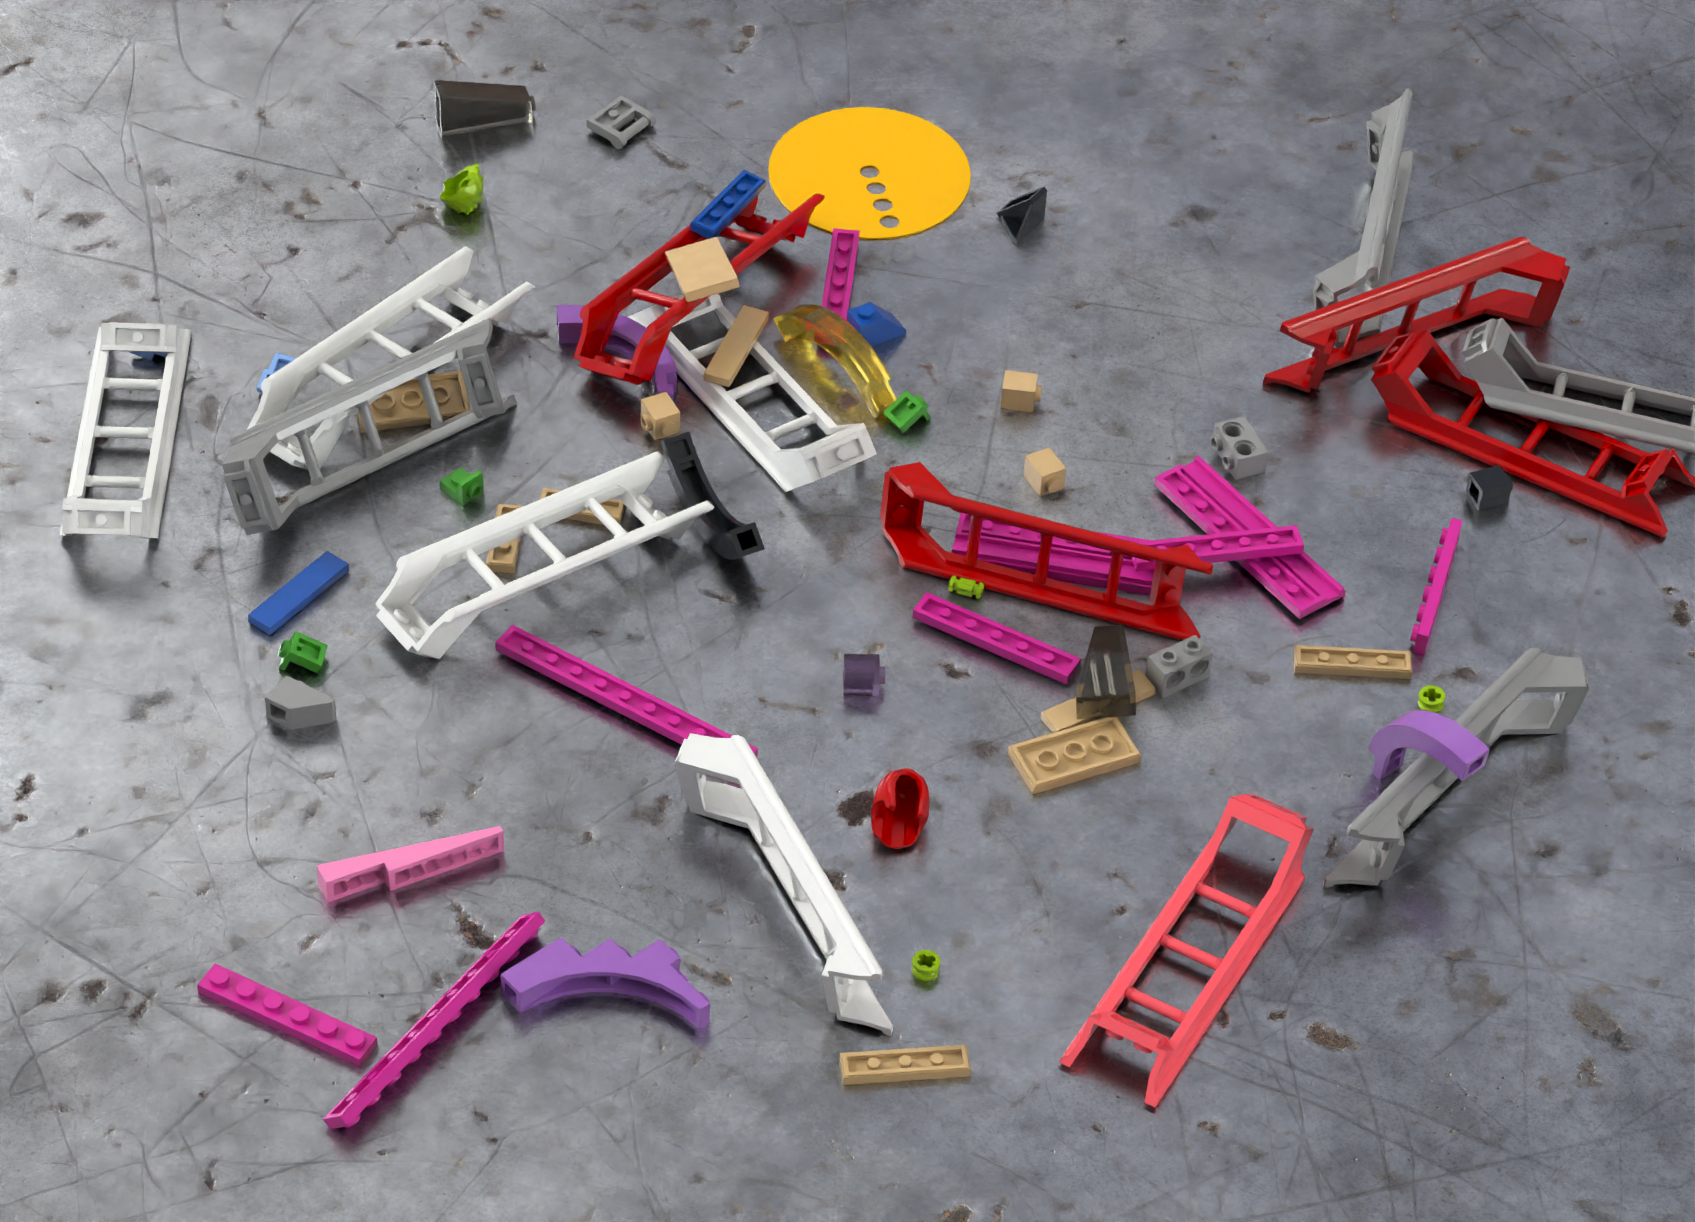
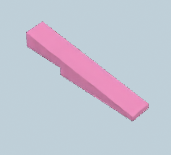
M501 826L316 865L318 886L327 903L382 883H386L389 890L392 891L503 852L504 832Z

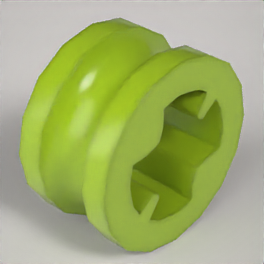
M1434 685L1423 687L1419 692V707L1422 710L1435 713L1442 711L1445 705V692L1440 687ZM1428 697L1434 698L1435 701H1429Z
M921 950L915 953L912 959L913 976L921 981H931L937 978L940 971L939 955L931 950Z

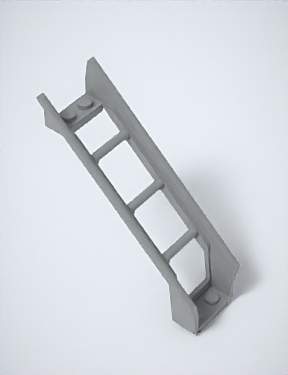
M1409 88L1391 104L1371 112L1372 120L1366 122L1368 164L1376 170V176L1360 250L1315 276V286L1313 288L1314 311L1339 302L1337 296L1357 287L1364 281L1363 293L1390 284L1415 158L1411 150L1401 152L1413 96ZM1384 314L1364 320L1357 339L1380 333ZM1350 326L1335 331L1337 337L1334 348L1344 345Z
M491 319L483 320L233 435L230 440L231 449L229 455L222 464L225 472L223 478L240 527L245 530L246 535L279 529L295 509L485 419L503 414L507 409L517 405L514 394L504 399L501 398L486 347L491 339L493 330ZM458 358L474 410L463 412L443 422L428 371ZM416 377L430 415L431 428L387 449H383L368 399ZM356 406L372 449V456L323 478L306 428ZM294 434L298 438L311 477V484L297 490L289 500L278 505L263 458L278 441Z
M1492 318L1469 330L1462 350V354L1465 357L1464 363L1479 385L1485 402L1490 408L1695 454V398L1537 362L1503 318L1498 320ZM1521 378L1555 385L1553 393L1548 394L1531 390ZM1565 388L1622 400L1623 404L1621 410L1566 398L1563 395ZM1635 403L1692 416L1690 426L1632 413L1633 405Z
M1530 648L1455 722L1471 732L1488 748L1501 735L1562 734L1564 728L1572 723L1589 691L1586 665H1583L1582 658L1555 656L1542 653L1540 648ZM1559 692L1556 693L1554 701L1538 699L1516 700L1522 693ZM1423 752L1348 826L1347 836L1363 840L1324 877L1323 887L1329 888L1335 884L1378 886L1380 880H1388L1405 847L1403 832L1458 777L1440 761Z

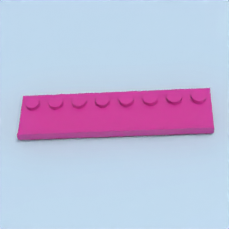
M1199 455L1194 457V462L1186 466L1180 464L1155 477L1154 485L1207 534L1277 527ZM1304 551L1299 554L1236 560L1299 619L1339 598H1345L1346 591L1344 587Z
M960 513L955 541L952 547V553L966 556L971 523V518L968 514ZM983 519L977 559L1036 574L1041 536L1038 532ZM1097 532L1100 534L1120 538L1131 542L1152 541L1146 539ZM1053 537L1047 578L1106 588L1112 555L1108 550ZM1123 555L1118 590L1150 595L1155 569L1136 571L1132 557Z

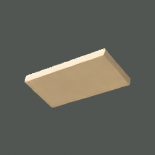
M717 237L665 251L667 261L687 302L740 287L738 277Z
M461 370L428 374L443 422L463 412L471 411ZM416 377L394 387L369 405L377 431L431 424L430 415ZM358 412L357 416L360 432L363 433L366 431L360 413Z
M1116 714L1010 745L1007 751L1032 795L1141 763L1142 756Z

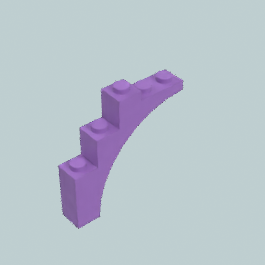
M561 937L501 973V994L520 1013L542 1002L565 995L586 992H615L638 996L662 1004L682 1015L700 1030L709 1024L711 1007L706 995L698 992L690 985L688 978L683 973H680L681 960L677 951L672 947L669 948L661 939L631 957L624 947H619L611 938L581 956L575 946H570Z

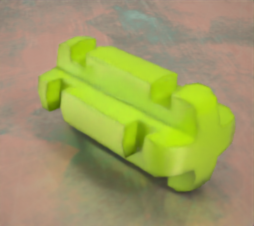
M954 575L950 579L948 590L952 593L956 590L957 594L971 598L975 595L976 599H981L984 592V584L980 582L978 585L975 580L960 577L959 580Z

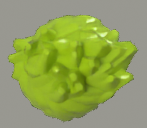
M478 163L466 166L454 178H447L443 182L444 190L440 194V199L451 209L457 211L458 214L465 213L469 215L473 208L478 207L477 203L484 200L481 197L484 177L479 174Z

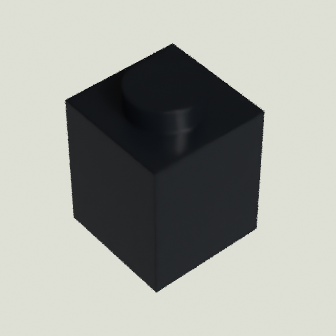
M1500 465L1474 471L1469 474L1466 494L1478 511L1504 505L1509 502L1510 493L1513 489L1512 479L1509 475H1506Z

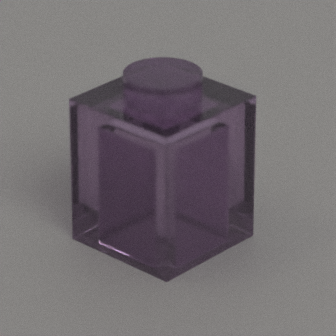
M844 654L843 696H879V685L885 684V666H880V655Z

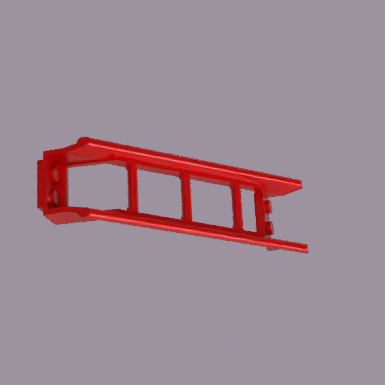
M815 193L781 221L774 219L773 223L766 222L767 218L754 214L758 201L757 195L717 236L751 244L730 260L736 275L780 240L794 243L796 237L804 239L811 214L815 207L824 200L825 196ZM735 222L737 226H740L750 232L761 234L762 236L731 229L728 227ZM688 225L582 307L580 311V318L583 320L582 330L574 355V359L581 361L580 368L635 385L646 381L651 382L671 328L710 296L687 302L685 297L680 300L648 290L672 272L665 251L707 240L708 238L691 231L690 225ZM641 300L670 308L648 325L635 349L632 361L603 353L618 314L632 302Z
M1518 237L1284 321L1281 324L1280 332L1301 343L1315 347L1313 357L1265 374L1263 384L1279 383L1310 393L1312 387L1319 388L1326 370L1384 350L1397 336L1414 331L1428 330L1431 333L1484 313L1541 327V324L1549 321L1553 315L1570 267L1565 265L1566 258L1543 251L1530 244V240L1526 237ZM1498 272L1542 282L1536 297L1527 293L1498 289L1470 299L1477 280ZM1463 285L1456 305L1414 320L1421 300ZM1407 305L1399 326L1357 341L1364 320ZM1350 326L1344 345L1333 349L1337 337L1335 331Z
M1428 330L1414 331L1395 337L1371 368L1375 373L1371 381L1384 400L1389 411L1388 419L1391 424L1492 467L1500 465L1504 472L1659 537H1664L1668 530L1658 507L1648 493L1654 488V483L1658 477L1664 475L1695 488V476L1687 471L1674 449L1647 453L1599 432L1521 414L1516 415L1536 422L1538 425L1520 449L1467 427L1485 403L1484 395L1475 380L1461 375ZM1417 367L1429 379L1474 397L1457 422L1435 414L1408 380ZM1548 428L1601 450V453L1585 476L1531 454ZM1612 455L1637 464L1623 484L1622 492L1595 481Z
M921 462L890 467L889 471L885 472L879 518L882 521L881 531L895 549L901 567L948 580L954 575L959 580L960 577L975 580L978 585L982 582L986 590L1181 641L1194 635L1200 639L1201 635L1191 618L1180 606L1186 569L1212 575L1213 564L1200 560L1189 545L1162 550L955 496ZM924 501L949 507L953 511L969 515L971 523L966 556L945 551L921 527ZM983 519L1039 533L1041 541L1036 574L977 559ZM1053 537L1110 551L1112 556L1106 592L1103 593L1047 578ZM1123 555L1151 562L1156 561L1149 600L1150 605L1117 596Z

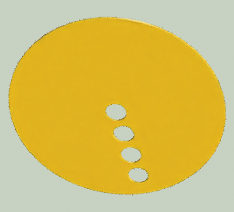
M875 107L832 110L800 122L785 133L777 142L770 156L768 167L771 187L780 202L790 212L798 208L815 193L824 195V200L815 207L808 224L829 233H833V228L860 231L859 239L899 238L920 233L940 224L949 218L964 202L971 180L970 166L964 151L944 130L929 121L909 113ZM864 167H874L878 169L879 174L876 177L868 178L863 176L860 170ZM872 183H879L884 185L886 190L881 194H872L867 190V186ZM878 200H887L893 206L890 210L880 211L874 208L873 204ZM891 216L898 219L899 224L896 227L887 228L880 224V220Z

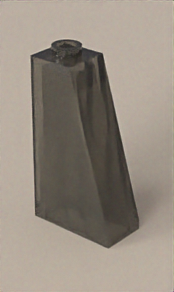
M446 80L434 81L435 120L442 137L532 122V111L536 110L533 95L529 96L525 86Z
M1124 624L1096 626L1092 633L1076 690V718L1094 719L1136 715V692Z

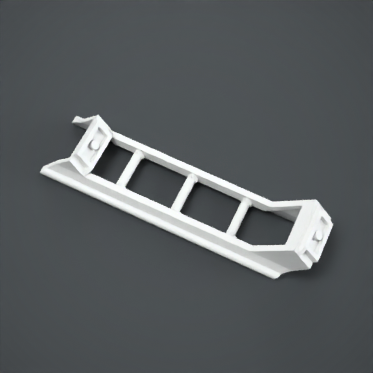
M465 246L264 379L261 383L263 394L259 407L247 429L288 411L302 386L320 374L327 376L341 386L353 381V379L332 366L369 341L400 359L412 354L410 351L381 335V333L416 309L421 310L452 329L451 332L436 341L438 342L488 318L491 319L492 325L495 326L498 321L507 324L518 301L531 292L535 286L526 281L492 305L481 299L477 303L472 300V293L460 288L467 275L474 250ZM441 293L443 298L472 314L473 317L462 323L428 301ZM391 389L368 399V404L370 405ZM356 406L325 419L310 437L320 469L351 417L359 412ZM294 434L278 441L270 450L271 453L292 466L308 470L298 438Z
M682 293L672 298L681 300L684 298V295ZM718 293L711 295L674 326L714 310L720 322L729 330L736 318L724 307ZM655 304L628 316V318L647 328L649 324L670 308ZM670 331L665 346L675 362L678 376L785 492L827 477L877 454L864 423L836 425L757 340L749 353L769 374L726 391L719 384L704 381L706 369L698 361V359L715 353L724 337L689 351ZM778 382L807 415L764 432L735 400ZM814 423L826 435H830L802 448L781 450L773 442Z
M101 323L97 333L67 497L63 498L60 536H72L73 534L126 535L158 539L192 330L166 324ZM109 351L167 353L163 379L108 378ZM104 389L160 391L155 426L149 428L98 426ZM95 437L152 439L146 477L89 475ZM86 487L144 489L142 498L137 500L84 498Z
M656 451L400 557L396 564L398 569L390 585L375 603L380 609L376 616L407 651L424 657L440 659L480 612L656 536L668 540L671 537L680 540L694 520L700 515L712 511L714 506L706 500L668 517L661 511L655 510L652 507L653 501L643 493L656 477L665 459L660 451ZM620 495V500L645 526L627 533L600 503ZM589 509L614 535V539L566 558L539 530ZM524 535H529L554 561V564L504 584L478 555ZM467 561L492 589L477 598L449 609L436 622L430 625L412 604L442 570Z
M690 733L688 739L683 740L675 760L682 797L688 803L690 812L748 828L827 960L821 976L828 1011L836 1013L837 1020L873 1027L881 1030L886 1035L892 1036L893 1025L867 981H882L883 970L746 739L739 735H732L731 738H715ZM706 775L740 784L741 788L706 781Z

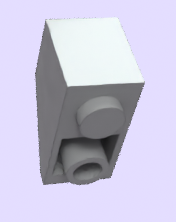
M287 675L265 696L266 717L289 729L329 724L336 720L334 698Z

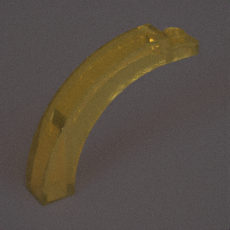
M815 304L799 305L773 318L785 342L792 339H805L819 345L830 353L851 377L874 419L883 415V412L896 400L887 382L892 377L867 340L844 318L825 307Z

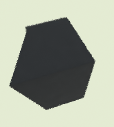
M1045 186L1010 200L996 213L1015 246L1044 220L1047 198Z

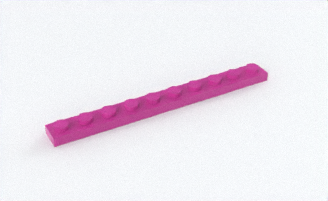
M514 625L495 642L496 651L681 745L684 739H688L690 733L715 738H731L732 736ZM749 744L753 753L757 757L758 748Z
M534 912L521 915L323 1118V1121L330 1129L349 1128L361 1118L360 1113L364 1108L376 1103L381 1098L380 1092L401 1077L400 1071L406 1065L415 1062L422 1055L420 1052L426 1044L437 1040L442 1034L440 1030L461 1015L460 1009L465 1004L474 1001L481 994L480 988L497 978L500 974L499 969L519 955L518 949L538 935V928L545 922L541 914Z

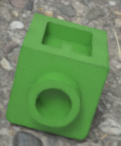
M907 390L883 412L885 418L902 433L920 417L926 421L931 418L926 410L929 407L926 401L918 394L914 397Z
M460 467L440 480V489L463 506L484 493L483 473L477 470L473 474H469Z
M295 631L289 641L284 640L278 651V656L281 657L279 668L285 670L291 661L318 673L322 667L328 645Z

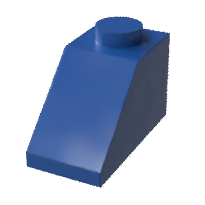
M871 302L847 310L846 336L859 351L906 334V329L892 313Z

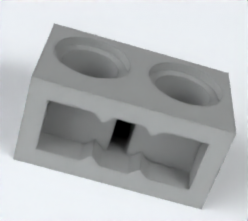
M1245 416L1215 423L1214 433L1211 436V446L1215 452H1218L1225 469L1230 471L1235 480L1266 472L1269 452Z
M1194 635L1149 655L1145 676L1155 686V692L1162 699L1208 678L1213 653Z

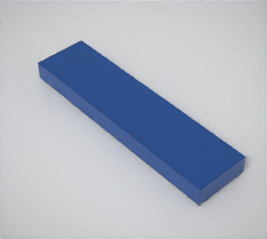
M743 170L690 223V230L708 239L717 237L765 188L766 180Z
M326 551L248 614V622L269 635L273 634L349 571V564Z

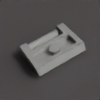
M619 96L588 118L587 128L611 141L615 148L621 149L627 144V140L638 132L653 126L656 123V118L650 111L623 96ZM634 118L638 119L635 123L630 125L624 131H618L623 126L632 121Z

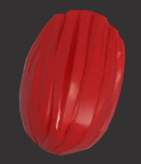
M904 768L890 771L880 781L875 791L871 809V826L874 836L886 847L901 849L911 846L917 840L928 820L930 801L928 786L925 779L914 770Z

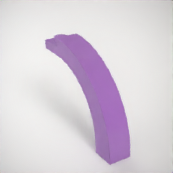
M556 305V326L559 344L579 342L583 320L580 318V311L584 306ZM618 314L605 348L616 351L632 360L635 349L646 327L624 315ZM664 346L651 383L655 395L667 392L670 398L674 400V392H677V370L669 350Z
M1413 710L1402 714L1381 728L1373 736L1368 747L1375 755L1372 773L1379 780H1382L1403 765L1407 748L1417 749L1434 757L1449 768L1461 781L1485 766L1490 750L1476 736L1455 721L1427 710Z

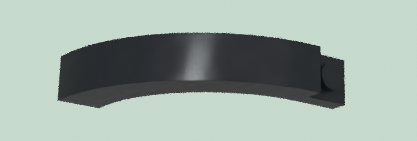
M686 432L661 441L670 467L667 472L684 510L706 500L714 506L712 511L700 515L692 523L704 541L716 553L727 559H737L764 550L765 548L756 523L744 524L736 520L718 499L703 470L690 433Z

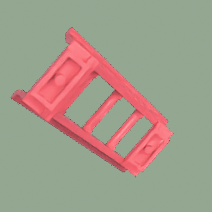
M1252 793L1230 797L1214 835L1059 1060V1063L1070 1068L1096 1028L1101 1026L1106 1029L1105 1034L1118 1040L1126 1038L1135 1042L1133 1046L1145 1053L1154 1051L1158 1053L1149 1075L1145 1103L1156 1108L1304 882L1305 875L1301 871L1302 860L1314 830L1305 825L1307 817ZM1237 819L1290 842L1272 885L1258 907L1203 883L1221 844L1234 827ZM1195 894L1250 918L1223 959L1168 934ZM1160 945L1215 970L1188 1012L1179 1010L1132 987ZM1125 998L1180 1023V1025L1169 1040L1167 1036L1115 1013L1116 1009Z

